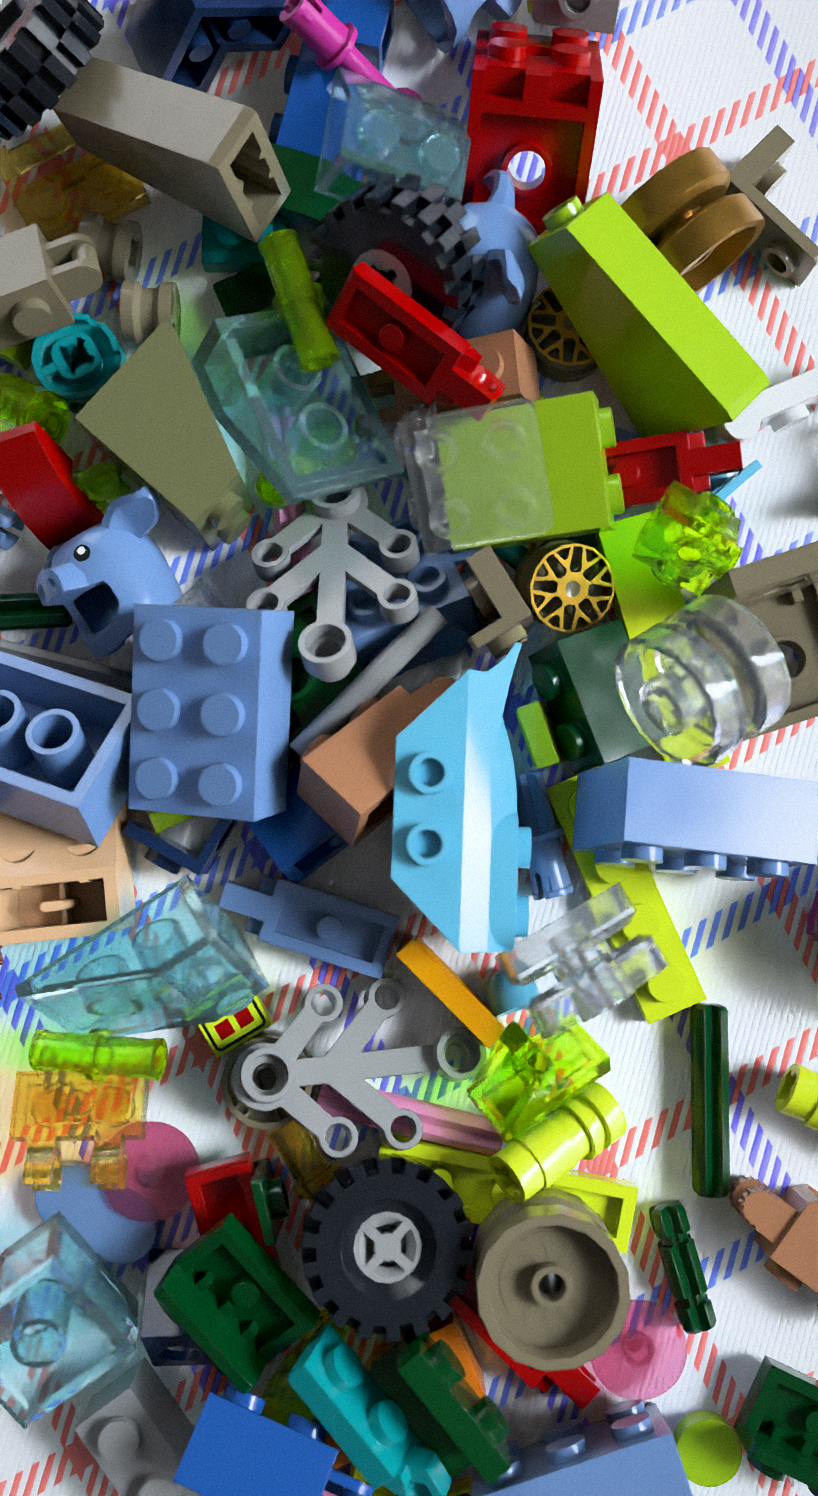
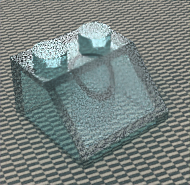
M338 67L334 74L314 191L342 201L370 179L373 182L383 174L395 173L397 182L409 173L421 176L419 189L421 191L427 189L434 182L446 189L447 191L441 202L450 208L457 201H462L471 139L454 112Z
M60 1211L11 1244L0 1254V1404L24 1430L137 1350L139 1301Z

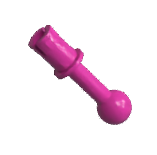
M321 0L285 1L283 5L285 10L280 13L279 20L317 55V65L323 71H330L337 66L379 108L378 118L380 125L389 137L398 141H407L415 138L423 130L427 119V110L422 97L410 88H395L354 46L358 31L352 23L343 24Z

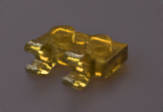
M146 1069L16 1071L9 1137L15 1142H28L23 1169V1185H32L33 1191H60L63 1175L61 1141H94L90 1167V1184H98V1190H125L127 1182L126 1140H146L150 1074Z

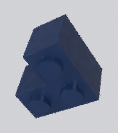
M138 0L124 33L142 73L207 93L228 52L280 51L291 30L279 20L280 13L285 10L283 5L286 0Z

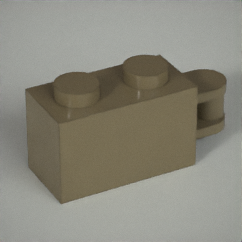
M37 223L0 236V350L75 323L71 301L95 293L103 283L96 245L91 237L82 233H72L48 242Z

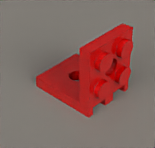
M508 21L493 22L490 25V30L478 29L460 204L464 206L469 202H487L491 192L483 183V177L492 169L506 171L514 185L515 209L535 228L537 236L547 230L542 219L558 205L576 195L581 204L586 202L604 86L599 41L589 40V33L579 29L559 27L552 30V36L527 34L528 27L520 23ZM523 151H532L538 154L545 164L542 174L537 179L529 182L519 181L513 177L508 165L516 154Z

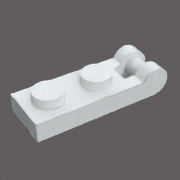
M818 367L763 390L733 422L704 428L702 432L705 435L706 446L740 441L741 445L756 435L759 429L771 425L775 434L807 419L810 416L807 408L818 404Z

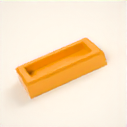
M412 934L397 949L396 956L488 1049L505 1034V1026L502 1020L493 1015L491 1008L418 935L414 936Z

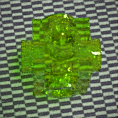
M673 480L639 531L632 557L649 566L653 575L663 584L678 590L686 588L700 597L713 578L718 579L737 564L743 548L738 545L741 520L735 517L734 509L719 496L709 492H702L699 495Z

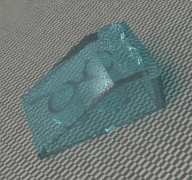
M327 301L294 306L293 308L287 307L214 319L191 361L216 420L288 504L399 478L404 473V469L345 340L326 326V317L322 310L329 305Z
M185 875L16 985L14 989L19 999L86 1042L216 1022L224 1016L233 1015L245 1009L252 1002L254 996L270 985L241 929L188 875Z

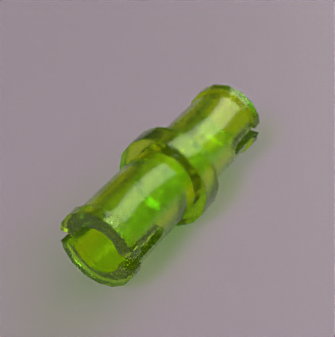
M292 229L272 232L263 238L264 242L258 243V250L263 257L276 294L272 300L276 317L284 320L299 360L300 371L303 373H314L333 366L334 361H339L341 354L339 349L336 348L331 331L325 323L326 317L322 307L326 303V296L323 288L319 283L312 280L300 245L298 233Z
M95 1027L88 1033L52 1032L48 1029H38L30 1041L28 1059L29 1065L34 1071L53 1070L82 1073L88 1081L102 1082L108 1076L137 1077L159 1081L166 1069L168 1049L167 1043L163 1038L144 1039L114 1036L108 1028Z

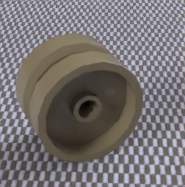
M548 1187L544 1191H538L522 1204L514 1202L509 1197L499 1201L479 1224L472 1246L475 1250L472 1275L478 1311L492 1341L515 1362L542 1371L576 1369L601 1356L622 1332L630 1307L631 1296L629 1271L600 1215L579 1196L552 1187Z

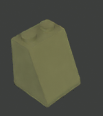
M164 319L74 418L110 462L140 488L147 486L154 489L159 498L160 506L214 552L222 542L229 545L242 535L251 522L252 516L248 513L254 508V505L177 332Z

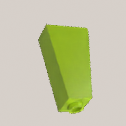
M608 192L584 204H581L577 195L573 196L544 216L542 220L547 230L527 246V249L641 438L683 430L692 432L733 422L770 384L768 377L761 367Z

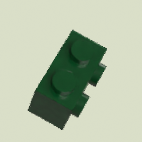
M620 619L557 640L528 656L533 668L532 681L535 690L546 701L556 727L557 746L561 754L570 762L574 774L607 764L668 739Z

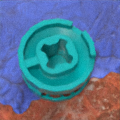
M73 313L74 324L36 337L33 342L31 361L36 377L61 407L73 413H79L87 402L126 362L127 358L117 338L104 322L100 323L92 319L89 314ZM73 403H79L78 407L74 408Z

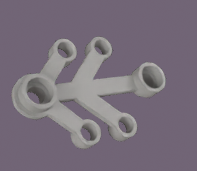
M329 471L316 477L310 484L305 499L306 512L273 538L261 540L252 548L251 559L257 576L263 581L274 583L269 587L254 591L246 601V608L249 609L276 607L274 610L288 611L287 606L319 581L316 622L307 626L300 634L298 648L306 671L313 677L325 682H335L344 678L354 666L357 657L351 630L345 625L347 578L378 600L381 616L389 623H407L413 620L419 612L417 590L412 582L406 579L394 578L348 545L349 529L379 547L382 565L386 570L392 573H405L414 569L420 560L416 536L409 530L396 529L368 509L369 502L365 488L352 474L345 471ZM322 532L321 545L293 567L291 554ZM397 549H406L402 553H392ZM271 558H278L277 560L272 562H265ZM395 599H407L401 604L390 603Z
M386 977L376 980L367 988L364 994L363 1007L324 1056L297 1059L317 1029L334 1021L343 1009V998L339 990L330 984L322 983L313 986L304 995L301 1002V1011L275 1044L258 1043L250 1046L240 1054L232 1069L231 1083L235 1095L246 1107L260 1112L281 1108L315 1137L318 1151L326 1158L340 1159L349 1156L357 1147L359 1139L358 1130L354 1123L345 1117L337 1116L333 1118L300 1087L328 1085L379 1128L380 1138L386 1147L394 1151H403L416 1146L422 1137L423 1126L419 1116L409 1109H399L370 1085L366 1079L437 1072L441 1078L447 1081L462 1082L480 1073L486 1062L487 1050L486 1046L467 1027H454L440 1034L432 1045L361 1052L383 1022L399 1013L404 1007L406 994L403 986L397 980ZM377 988H386L392 992L395 1000L392 1009L385 1010L377 1005L375 1001ZM315 994H324L331 999L333 1009L330 1015L320 1016L314 1012L311 1001ZM448 1045H455L461 1049L464 1061L460 1068H454L446 1061L445 1051ZM264 1065L274 1071L276 1081L272 1089L262 1090L254 1084L252 1076L256 1067ZM397 1117L405 1119L411 1127V1135L405 1143L395 1140L391 1133V1124ZM332 1125L342 1127L347 1133V1144L341 1151H335L327 1144L326 1132Z

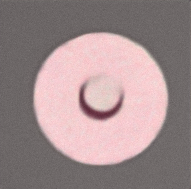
M150 1121L133 1125L120 1133L105 1153L101 1168V1181L104 1193L114 1209L131 1220L157 1222L169 1218L180 1211L190 1200L184 1174L187 1168L199 1165L197 1152L190 1139L181 1130L170 1124Z
M633 1299L631 1300L622 1332L601 1356L591 1360V1364L600 1382L615 1395L628 1400H650L670 1390L682 1375L687 1360L686 1338L677 1319L663 1306L648 1300Z

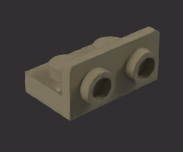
M487 545L466 558L472 576L464 580L463 583L485 620L487 621L495 615L499 619L469 637L467 641L478 657L490 651L494 659L498 660L507 655L515 643L523 645L528 641L525 629L533 625V615L490 545Z

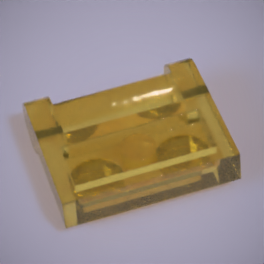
M62 123L9 150L5 144L0 146V177L26 226L37 223L47 241L50 242L68 234L77 233L81 219L88 211L101 213L107 222L113 223L151 204L142 181L92 154H88L26 185L21 175L22 173L77 146Z

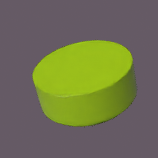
M699 1410L686 1415L678 1423L673 1438L687 1478L702 1487H718L730 1481L740 1468L742 1447L738 1436L728 1420L716 1412Z

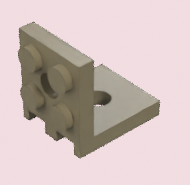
M817 540L727 570L692 600L741 741L818 717ZM782 644L789 646L797 654L799 666L792 678H781L770 669L768 655L774 645Z

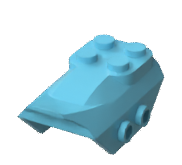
M515 643L508 655L490 670L485 672L469 669L396 736L391 879L459 953L513 951L515 937L528 936L529 897L523 896L522 893H517L518 868H530L531 828L519 827L514 761L502 718L509 685L522 646L521 643Z

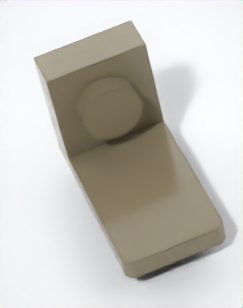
M777 124L729 172L731 181L724 196L745 193L763 216L766 224L752 245L762 253L765 264L773 273L782 278H788L794 285L800 287L818 265V246L767 199L786 177L788 170L782 165L795 143V140Z

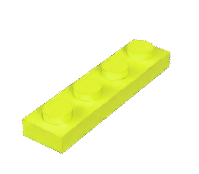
M576 775L547 788L552 813L558 827H563L564 835L562 836L640 1013L647 1024H652L704 1001L707 997L648 864L635 863L634 867L629 868L601 866L594 864L595 853L572 851L578 777Z
M392 1133L395 1140L405 1143L409 1139V1136ZM422 1139L413 1148L394 1151L386 1147L381 1140L378 1157L386 1156V1153L397 1154L409 1160L415 1159L428 1166L442 1177L458 1194L464 1204L462 1207L464 1213L471 1220V1223L480 1224L499 1201L508 1197L492 1175L489 1159L492 1156ZM572 1169L549 1186L579 1196L600 1215L619 1253L627 1254L639 1190L635 1182Z

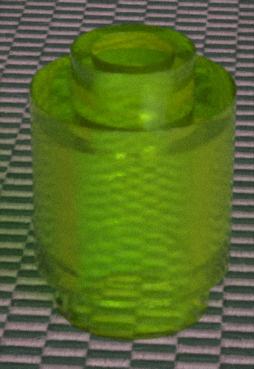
M1 374L0 432L36 421L59 444L65 436L69 424V409L65 399L59 393L17 375Z

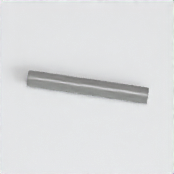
M429 604L289 746L301 757L305 749L317 737L326 733L332 737L345 727L359 706L368 699L375 697L447 624L444 616Z

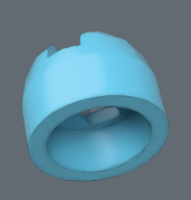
M517 966L500 968L492 975L487 987V999L495 1017H502L542 1001L533 977L526 970Z

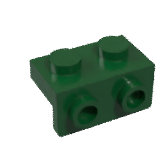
M231 1212L174 1258L153 1292L154 1297L164 1307L168 1317L187 1332L207 1354L215 1369L222 1375L227 1376L243 1394L249 1392L257 1385L266 1364L314 1328L321 1312Z
M409 1330L401 1336V1341L394 1342L371 1361L369 1365V1375L386 1397L394 1401L401 1408L409 1426L428 1450L434 1451L450 1477H458L473 1465L490 1486L512 1467L506 1437L511 1433L508 1422L496 1404L487 1395L480 1398L465 1380L466 1372L453 1350L442 1339L435 1342L428 1332L416 1337L413 1330Z
M765 1355L733 1427L747 1453V1460L754 1468L777 1481H784L786 1476H789L806 1484L809 1491L814 1496H818V1380Z

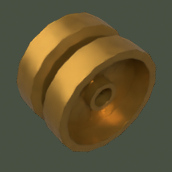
M710 146L697 147L677 157L652 175L621 205V208L696 294L737 261L759 237L766 225L763 216L745 193L724 196L731 177L729 171Z

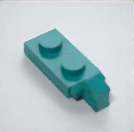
M331 1324L316 1332L288 1374V1383L374 1490L384 1485L398 1496H446L452 1483L450 1475L434 1451L424 1449V1443L407 1423L401 1408L394 1401L386 1397L369 1375L368 1370L362 1364L357 1353L347 1346Z

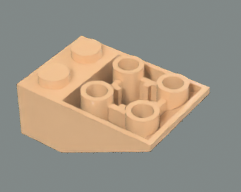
M126 802L99 847L0 812V946L115 934L138 928L130 839L128 835L123 833L128 823Z

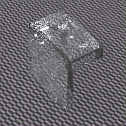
M517 398L437 413L435 401L430 405L423 403L409 406L398 421V428L394 429V447L400 467H407L411 491L408 492L407 496L409 517L413 529L420 530L425 553L543 535L551 530L554 522V513L536 409L529 399Z

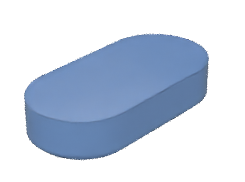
M69 1160L57 1164L41 1179L37 1186L35 1205L41 1219L51 1228L112 1263L130 1264L140 1260L149 1252L158 1237L160 1219L152 1202L83 1161Z

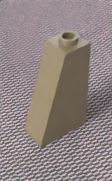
M91 57L86 67L80 68L75 76L78 79L70 89L65 88L59 97L60 101L53 108L76 145L252 242L257 243L291 192L257 111L240 103Z

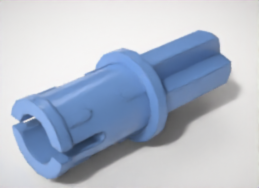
M540 771L516 774L519 827L531 828V862L528 872L533 900L544 898L546 900L573 892V887L570 882L568 869L566 868L560 836L564 835L563 827L555 826L544 776Z

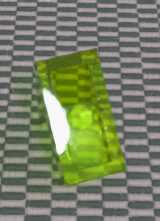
M567 1014L533 1038L513 1020L506 1026L469 1085L467 1095L502 1139L508 1143L610 1072V1056L570 1014Z

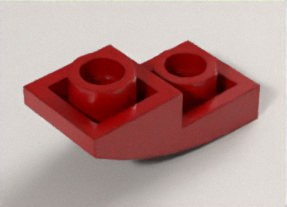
M36 421L0 432V490L24 524L50 551L53 546L67 542L79 533L97 524H101L104 514L72 482L73 460Z

